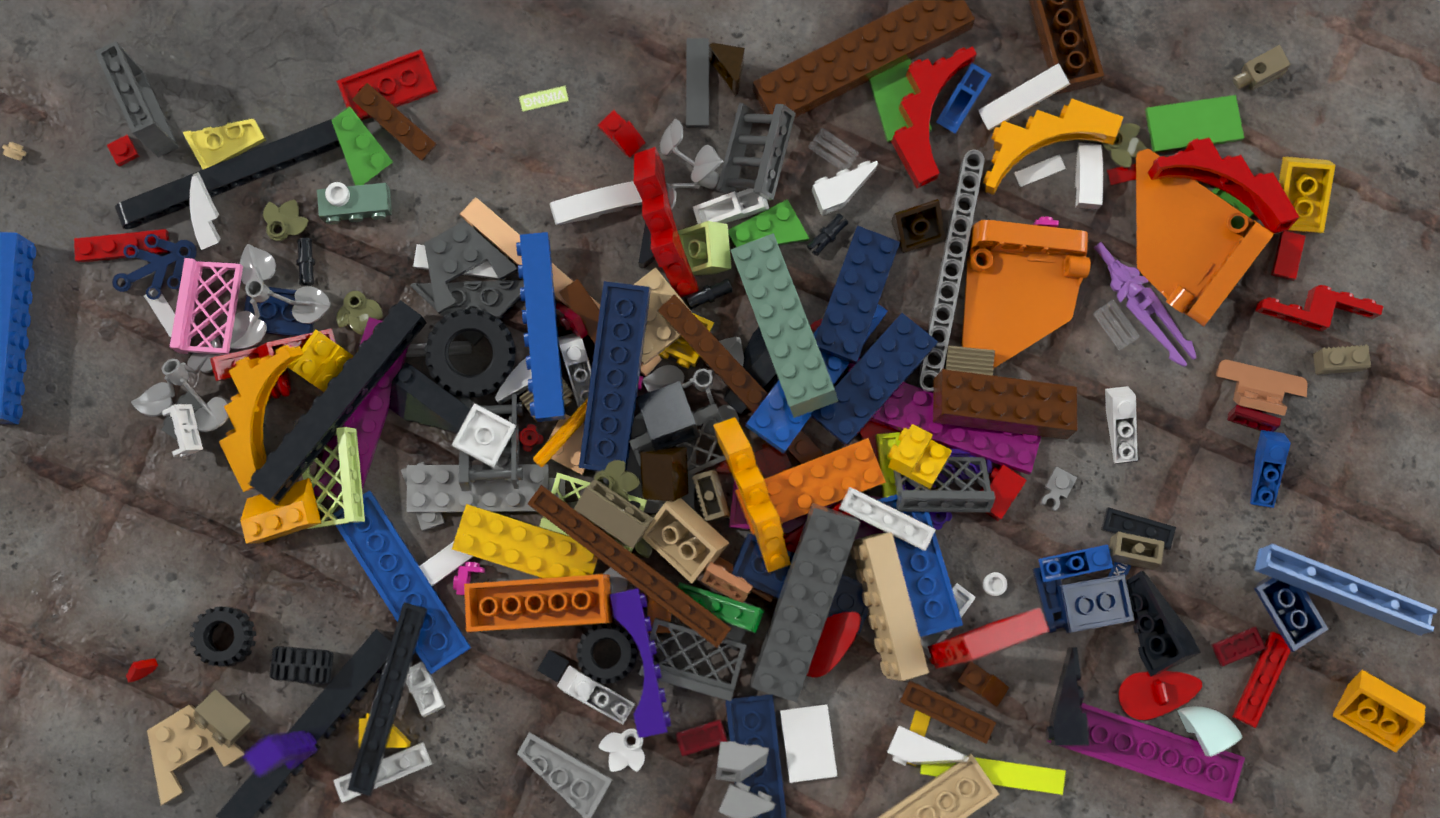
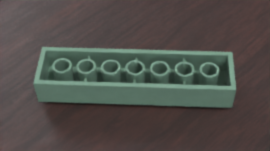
M774 233L731 249L793 417L795 418L838 402L834 386Z

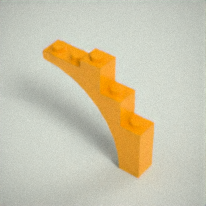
M1071 98L1069 105L1063 106L1060 117L1037 110L1034 117H1029L1026 128L1002 121L1000 128H995L991 140H994V149L996 151L991 162L994 164L992 171H987L983 181L986 184L985 192L994 195L1002 179L1014 165L1028 154L1044 146L1060 141L1077 139L1094 140L1113 145L1124 117Z
M285 345L275 351L276 355L272 357L268 355L261 359L251 360L249 357H245L236 362V367L229 370L239 394L231 397L232 402L224 406L234 429L226 432L227 437L220 440L219 443L243 492L254 489L248 484L251 481V476L267 462L263 440L265 408L271 390L279 376L292 362L303 355L300 346L290 348L289 345Z
M736 417L714 424L719 446L738 486L768 573L791 565L782 535L783 530L779 515L769 498L766 483L756 465L752 447Z

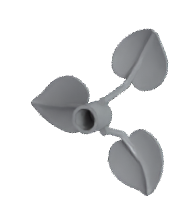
M674 119L664 132L660 143V150L665 156H669L673 151L694 166L691 174V179L694 183H673L671 186L669 183H666L671 210L676 202V188L694 187L699 189L700 186L708 189H714L719 180V174L714 170L723 163V160L710 145H705L701 148L695 158V162L681 153L677 146L683 139V127L677 119Z
M247 244L240 260V264L243 265L241 280L246 285L245 291L247 295L252 298L250 303L253 305L255 315L249 311H241L235 314L230 348L247 349L257 345L264 338L267 326L265 322L258 319L260 313L257 302H265L270 296L294 305L292 314L298 322L311 324L318 321L330 309L331 303L328 296L321 290L311 286L299 288L295 292V301L274 293L263 282V280L271 279L275 273L276 261L274 257L264 250Z
M218 336L210 342L214 348H223ZM193 353L187 365L184 362L180 363L177 359L168 360L162 367L167 383L161 382L150 387L140 397L132 400V405L146 416H160L163 410L172 406L171 397L175 396L173 384L184 385L202 405V408L194 413L198 431L208 432L217 429L229 417L224 408L227 402L222 398L214 397L206 404L187 383L189 380L188 371L195 374L199 371L203 373L212 372L213 368L210 358L224 354Z
M732 337L719 341L743 367L744 355L741 339L739 337ZM673 365L662 366L643 378V384L648 392L680 381L682 388L695 384L699 391H706L710 404L715 403L710 391L713 385L712 375L715 372L711 369L697 370L694 377L690 378L685 384H683V372ZM722 405L718 408L722 422L736 417L739 423L738 414L730 405ZM716 418L706 423L704 432L716 436L713 426L717 424ZM705 435L707 438L714 441V438Z

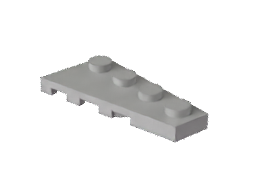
M530 732L517 753L583 818H591L613 780Z

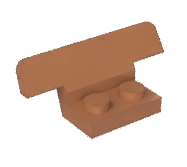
M1223 360L1218 365L1217 377L1237 381L1233 400L1240 406L1285 416L1287 406L1282 403L1284 392L1307 397V381L1303 377L1230 360Z
M718 557L714 563L709 564L702 578L703 583L742 603L745 602L750 592L769 602L774 597L753 588L745 579L730 574L734 565L721 557Z

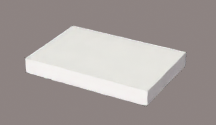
M828 705L780 710L790 783L836 777L837 770Z

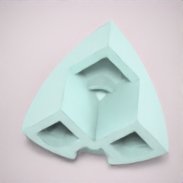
M1200 706L1177 710L1186 731L1195 733L1205 756L1211 757L1234 745L1242 738L1236 725L1216 710Z

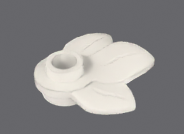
M627 729L622 734L610 733L599 744L601 750L610 752L609 768L612 772L622 770L627 765L633 770L638 771L645 760L644 752L641 749L643 737L638 738L636 729ZM629 736L635 737L636 743L634 745L627 743Z

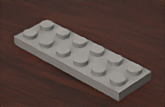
M519 464L523 468V480H519V489H514L511 478L476 480V482L472 483V491L461 490L459 485V465H407V513L464 512L466 504L491 512H537L527 503L541 485L549 490V465L545 464L543 467H540L537 464ZM472 465L475 471L490 470L489 465Z

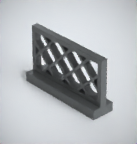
M715 403L692 412L696 425L702 424L700 430L698 429L700 437L696 439L694 445L687 442L682 443L693 448L687 461L688 468L689 465L695 467L688 470V476L726 460L724 455L720 456L712 453L717 437L703 431L708 421L716 418L717 423L722 422ZM648 431L629 440L640 469L639 451L646 448L655 450L652 447L653 444ZM702 434L714 438L710 451L697 447ZM696 449L708 454L705 463L701 465L691 462ZM711 455L717 457L715 459L710 460Z
M949 457L946 464L950 463L959 470L952 474L943 467L941 473L949 478V480L943 484L936 479L934 485L939 488L937 491L928 490L918 482L894 470L898 498L896 502L897 511L990 512L995 501V494L990 488L985 458ZM970 463L980 466L981 471L977 475L967 468ZM962 472L972 479L968 484L958 478ZM907 481L916 489L903 490L902 485ZM954 482L962 490L952 491L948 486ZM977 482L984 488V491H975L971 486Z
M655 618L650 641L656 639L658 643L656 648L660 646L666 659L660 662L654 661L655 664L660 665L662 678L658 680L731 701L747 643L724 638L721 643L726 645L722 647L719 645L717 650L707 655L701 645V642L706 639L698 640L697 636H702L692 628ZM658 625L668 627L672 636L661 642L657 635ZM685 632L691 634L695 640V643L686 648L683 647L677 637ZM675 639L680 651L669 656L663 644ZM697 645L704 657L692 663L686 651ZM729 646L741 648L739 656L729 661L724 649ZM721 652L726 664L715 669L709 657ZM683 653L689 665L680 669L675 667L672 659ZM706 660L712 672L701 675L697 672L695 665ZM737 662L736 667L734 669L732 664ZM643 664L639 673L641 676H644ZM729 666L733 673L732 682L722 681L717 672Z

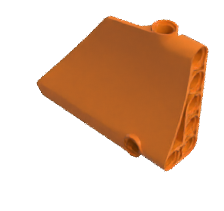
M1150 149L1139 151L1136 156L1137 269L1167 298L1166 302L1182 314L1185 313L1204 327L1274 233L1231 206L1195 180L1168 177L1151 180L1147 172L1152 167L1153 161L1160 156ZM1234 216H1241L1244 219L1242 228L1235 229L1231 226V219Z
M981 220L974 224L971 230L970 256L967 259L962 347L995 350L993 367L995 368L1069 322L1073 318L1080 284L1083 278L1088 277L1090 272V259L1086 257L1088 232L995 220ZM976 256H980L983 259V266L977 263Z

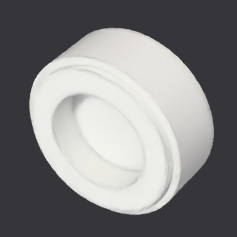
M334 182L327 187L325 196L331 205L340 207L349 201L350 192L343 183Z
M990 573L983 580V589L988 595L999 596L1006 591L1007 580L1001 573Z

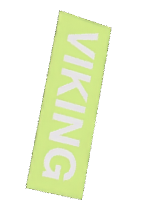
M565 86L519 96L522 111L569 101Z

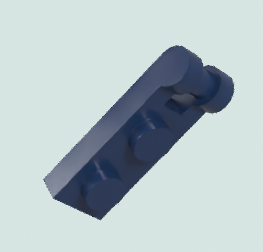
M1040 567L1032 569L1045 622L1049 630L1048 633L1056 632V629L1060 628L1066 630L1057 586L1062 585L1061 579L1043 582ZM1060 612L1061 619L1054 620L1053 613Z

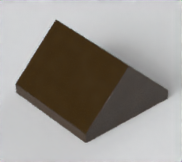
M711 43L709 45V61L736 96L739 94L745 48Z
M938 199L896 212L892 217L891 223L903 253L946 239Z
M687 447L640 452L643 499L674 502L689 493Z

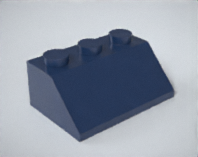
M1270 576L1260 581L1254 588L1291 652H1294L1328 630L1305 590Z

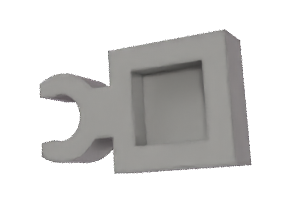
M1055 467L1044 487L1050 492L1041 499V505H1045L1047 500L1051 499L1054 502L1051 510H1057L1060 506L1059 497L1064 499L1068 497L1077 477Z

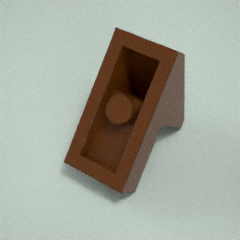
M971 661L968 662L957 679V682L996 708L1009 689L995 675L989 674Z

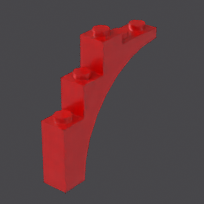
M973 46L968 49L963 47L953 53L954 56L948 59L945 57L938 59L933 63L934 66H932L929 59L924 61L916 60L909 65L906 77L915 95L910 93L903 97L899 111L909 128L904 126L895 131L891 143L916 189L936 180L940 172L933 158L929 140V121L932 107L945 84L957 72L974 62L977 53Z
M1210 137L1201 140L1197 138L1190 141L1185 151H1180L1175 155L1158 157L1153 161L1152 167L1147 172L1151 180L1167 177L1187 178L1218 187L1247 206L1259 218L1265 228L1274 234L1289 230L1299 218L1273 172L1264 175L1259 173L1253 176L1242 155L1221 158Z
M656 147L634 154L633 182L642 199V216L651 233V251L659 267L663 268L671 287L679 297L698 292V284L686 258L673 218L666 188L664 164Z

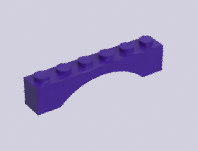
M640 589L610 594L614 618L632 635L643 660V692L634 712L638 738L668 732V727L671 726L669 712H664L663 703L667 702L664 688H659L658 679L662 678L660 665L654 663L653 655L657 654L655 641H650L648 631H652L650 617H645L644 608L648 607L645 593H640Z
M298 731L270 735L243 756L257 775L263 776L284 763L289 769L296 768L318 749L315 746L317 743L315 738L309 732Z

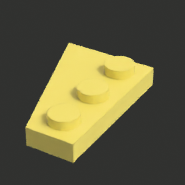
M254 119L228 123L226 126L207 127L200 131L183 132L202 169L236 157L266 141Z

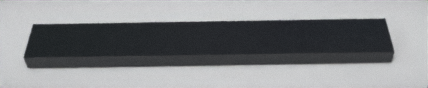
M403 602L347 790L372 796L428 610L427 608Z

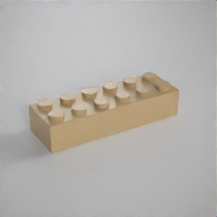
M892 532L876 533L855 539L850 553L857 563L856 576L863 586L862 598L864 604L869 609L868 621L870 627L875 632L876 639H874V644L882 658L880 663L882 673L887 679L900 681L929 673Z

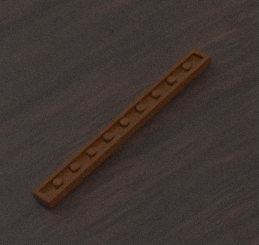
M674 294L657 312L754 414L768 393ZM802 430L787 448L789 453L800 464L825 455Z
M543 485L539 487L527 503L718 648L732 629Z

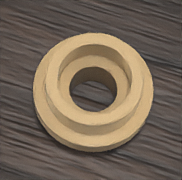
M9 142V145L3 144L2 147L4 149L3 155L20 161L27 153L23 151L22 145Z

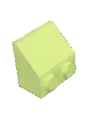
M706 221L678 231L693 275L716 274L731 269L728 224Z

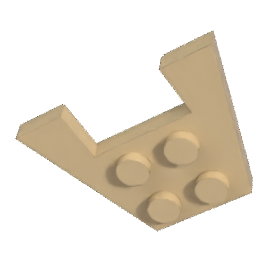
M192 705L186 706L147 730L161 805L184 793L173 771L213 747L224 767L246 754L236 743L230 748L225 744H218L213 739V734L207 728L205 730L201 729L194 721L195 707Z

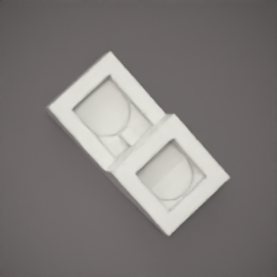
M420 662L410 667L406 684L410 693L414 696L421 715L426 717L444 708L445 704L424 663Z

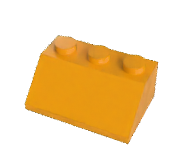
M310 478L296 482L277 506L262 494L247 498L240 520L246 544L263 543L322 524Z
M1361 670L1345 689L1333 712V717L1390 750L1397 752L1424 725L1425 705L1366 671Z

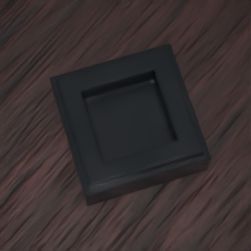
M548 650L537 671L558 682L570 661Z

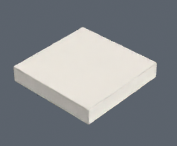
M474 403L452 446L494 468L516 425Z

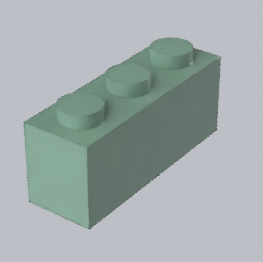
M386 183L348 186L347 188L350 192L349 201L340 207L329 203L325 196L326 189L317 190L319 217L327 224H338L340 220L360 222L363 221V218L372 217L374 220L385 219L386 216L392 215L390 188Z

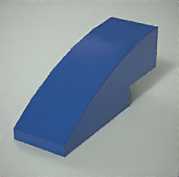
M971 63L936 123L956 134L990 79L991 74Z

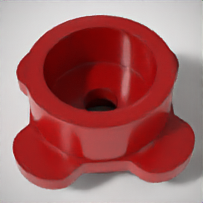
M529 424L527 428L519 431V441L523 444L525 451L530 452L535 445L543 443L544 438L538 434L534 424Z

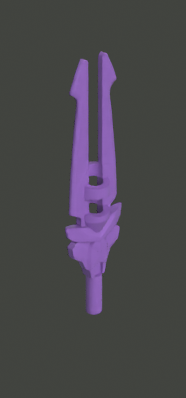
M1102 242L1097 244L1094 249L1108 265L1112 279L1110 286L1113 291L1117 292L1119 302H1122L1125 297L1127 298L1126 306L1169 351V359L1183 367L1187 366L1186 361L1151 319L1150 315L1154 312L1193 360L1196 359L1192 341L1184 339L1152 289L1143 287L1142 284L1149 282L1146 277L1139 276L1140 271L1135 267H1127L1118 260H1115Z

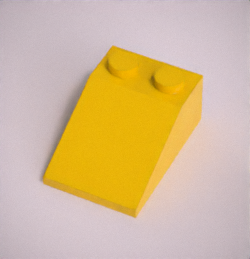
M1283 157L1279 183L1299 215L1298 220L1289 230L1324 233L1336 166L1331 161Z

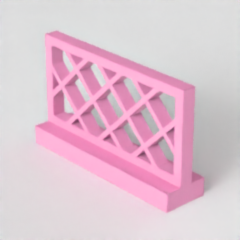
M184 259L170 342L171 349L179 354H188V352L229 354L243 265ZM203 268L212 269L215 273L207 281L202 279ZM228 270H235L234 278L226 283L222 275ZM219 278L224 286L213 293L209 285ZM204 289H207L211 296L201 304L198 300V295ZM229 290L231 299L223 305L218 297ZM215 300L221 308L210 316L205 308ZM203 311L208 318L197 326L194 322L195 316ZM225 312L228 316L227 322L219 327L214 319ZM212 323L217 330L206 338L201 330ZM199 333L204 341L198 346H190L191 338ZM221 334L224 338L223 348H214L210 342Z

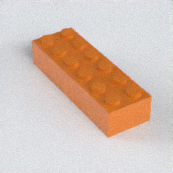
M868 438L764 479L769 498L779 515L780 523L809 513L812 503L825 507L844 499L849 487L862 492L886 482ZM739 489L735 490L736 496L751 534L754 535L755 532Z
M607 574L464 584L466 632L613 623L610 575Z

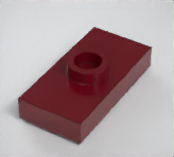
M562 302L555 304L559 321L566 331H572L581 339L588 335L578 314Z
M1237 404L1228 413L1227 418L1228 421L1259 431L1274 432L1281 424V418L1265 414L1261 410L1249 409Z
M1256 626L1211 644L1220 666L1228 665L1266 649Z
M721 719L675 733L682 757L718 746L721 742H727Z

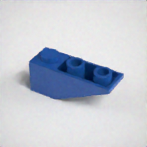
M1261 430L1255 454L1250 504L1272 508L1275 506L1291 444L1284 433Z
M1108 544L1038 559L1043 582L1113 568Z

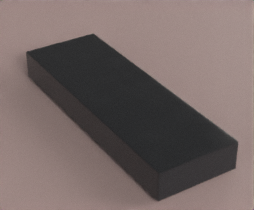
M1108 507L1106 508L1101 530L1112 534L1122 532L1164 541V549L1170 550L1176 527Z

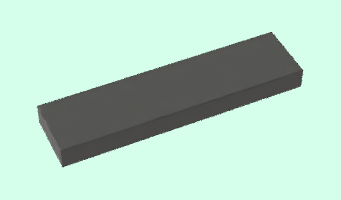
M686 38V128H709V38Z

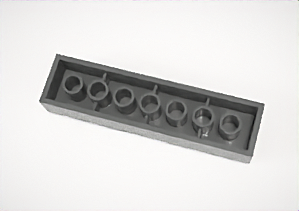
M812 503L750 679L751 688L797 702L860 524L858 518Z

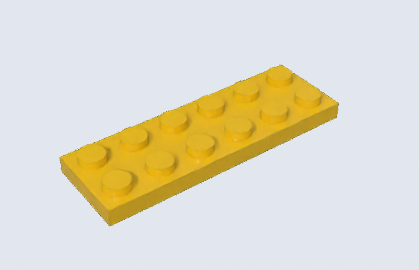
M469 504L465 506L452 546V550L541 578L593 575L598 557L570 536Z

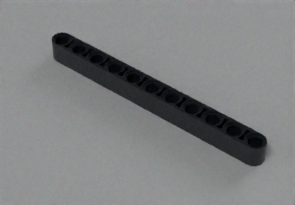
M330 119L198 172L212 198L341 146ZM195 173L116 204L115 209L123 229H133L189 207L191 179Z

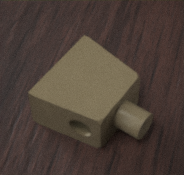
M1278 45L1245 63L1241 70L1242 73L1233 77V82L1238 90L1249 85L1251 90H1254L1284 76L1291 64L1281 46Z

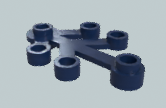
M155 234L147 235L144 239L145 245L149 248L160 247L171 251V253L165 256L138 249L133 244L125 246L123 253L127 258H139L151 263L129 274L119 273L115 275L112 280L113 287L120 292L128 291L132 288L133 282L155 272L152 285L147 288L146 295L149 299H158L162 294L161 286L167 267L176 261L173 276L167 279V285L171 289L180 288L184 259H194L197 254V249L193 242L180 240L177 243L160 239ZM152 236L156 239L155 245H150L148 239ZM129 247L135 249L133 256H130L127 252ZM182 247L188 249L186 256H183L180 252ZM120 278H123L126 282L123 287L118 285ZM173 278H177L179 281L176 287L171 284ZM152 288H155L158 291V295L156 297L150 295V290Z

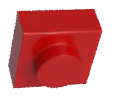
M128 135L107 144L114 161L119 167L140 157Z

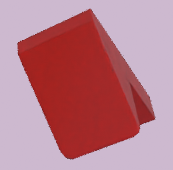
M615 110L598 124V128L629 159L646 144L629 120L626 122Z

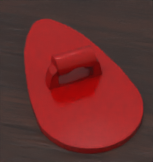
M843 612L826 618L806 676H824L840 662L858 633L861 622L859 613Z
M1148 671L1134 673L1125 678L1121 683L1118 699L1121 708L1127 715L1137 720H1149L1162 716L1189 702L1201 690L1202 681L1190 674L1174 671H1164L1150 677Z

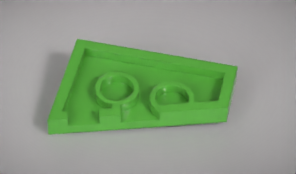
M350 106L331 119L355 186L364 185L393 162Z
M788 199L728 230V235L735 248L773 233L778 245L809 241V237Z

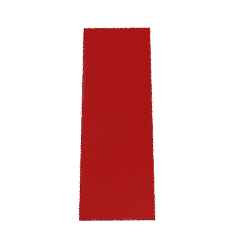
M1136 163L1131 164L1129 168L1118 167L1107 170L1110 184L1135 180Z

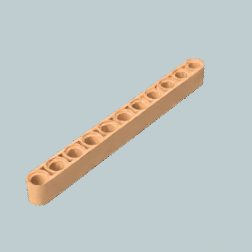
M475 197L460 213V216L505 256H508L517 266L522 265V257L517 255L516 242H520V235ZM552 263L555 299L569 308L559 292L574 281ZM593 299V301L595 302V304H596V305L598 306V308L600 309V304H599L596 300ZM657 355L645 365L641 362L640 373L647 377L662 360L661 357Z

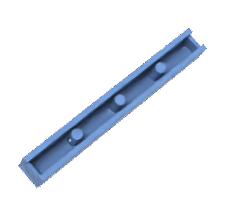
M1274 544L1259 548L1254 571L1419 636L1434 631L1431 622L1433 614L1437 613V609Z

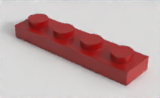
M166 229L74 238L75 261L82 263L127 258L123 250L129 244L136 245L138 249L157 255L169 254L170 251L160 247L149 248L144 242L145 237L149 234H155L160 239L169 241V233ZM153 236L148 239L150 245L156 244V239ZM129 247L127 250L128 254L133 256L135 249Z

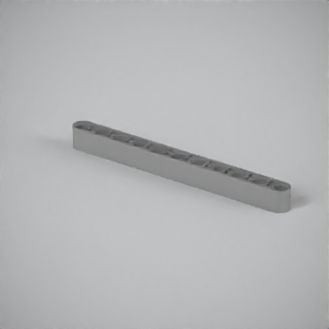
M978 150L968 151L960 167L927 332L930 336L934 333L941 334L944 341L938 343L921 362L918 387L926 392L934 393V387H926L923 379L929 377L934 380L944 368L984 166V156ZM968 159H974V160H976L977 163H978V166H976V167L970 166V165L968 164L967 160H968ZM963 181H971L974 187L966 188L963 185ZM965 202L969 205L970 209L962 210L958 203ZM962 224L965 227V231H956L954 225ZM950 246H958L961 250V253H952L950 251ZM952 267L956 270L957 275L949 276L945 269ZM941 290H950L952 298H944ZM944 311L948 315V319L945 321L939 320L937 312ZM928 356H936L939 359V364L931 365L928 362Z

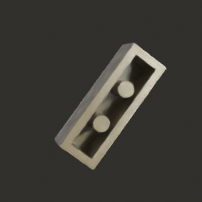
M596 479L586 487L574 508L586 519L597 524L601 530L610 533L619 539L622 544L632 549L642 539L654 519Z

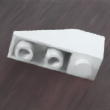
M870 161L859 164L857 169L851 171L844 169L833 178L823 177L815 181L812 193L821 215L843 208L876 171L878 162L870 163Z
M571 333L558 337L579 408L588 398L592 369L583 338L581 339L576 334Z
M1128 386L1105 389L1106 415L1114 463L1138 461L1136 395Z
M568 666L557 685L565 693L621 724H624L635 705L601 683L591 680L584 673L571 666Z

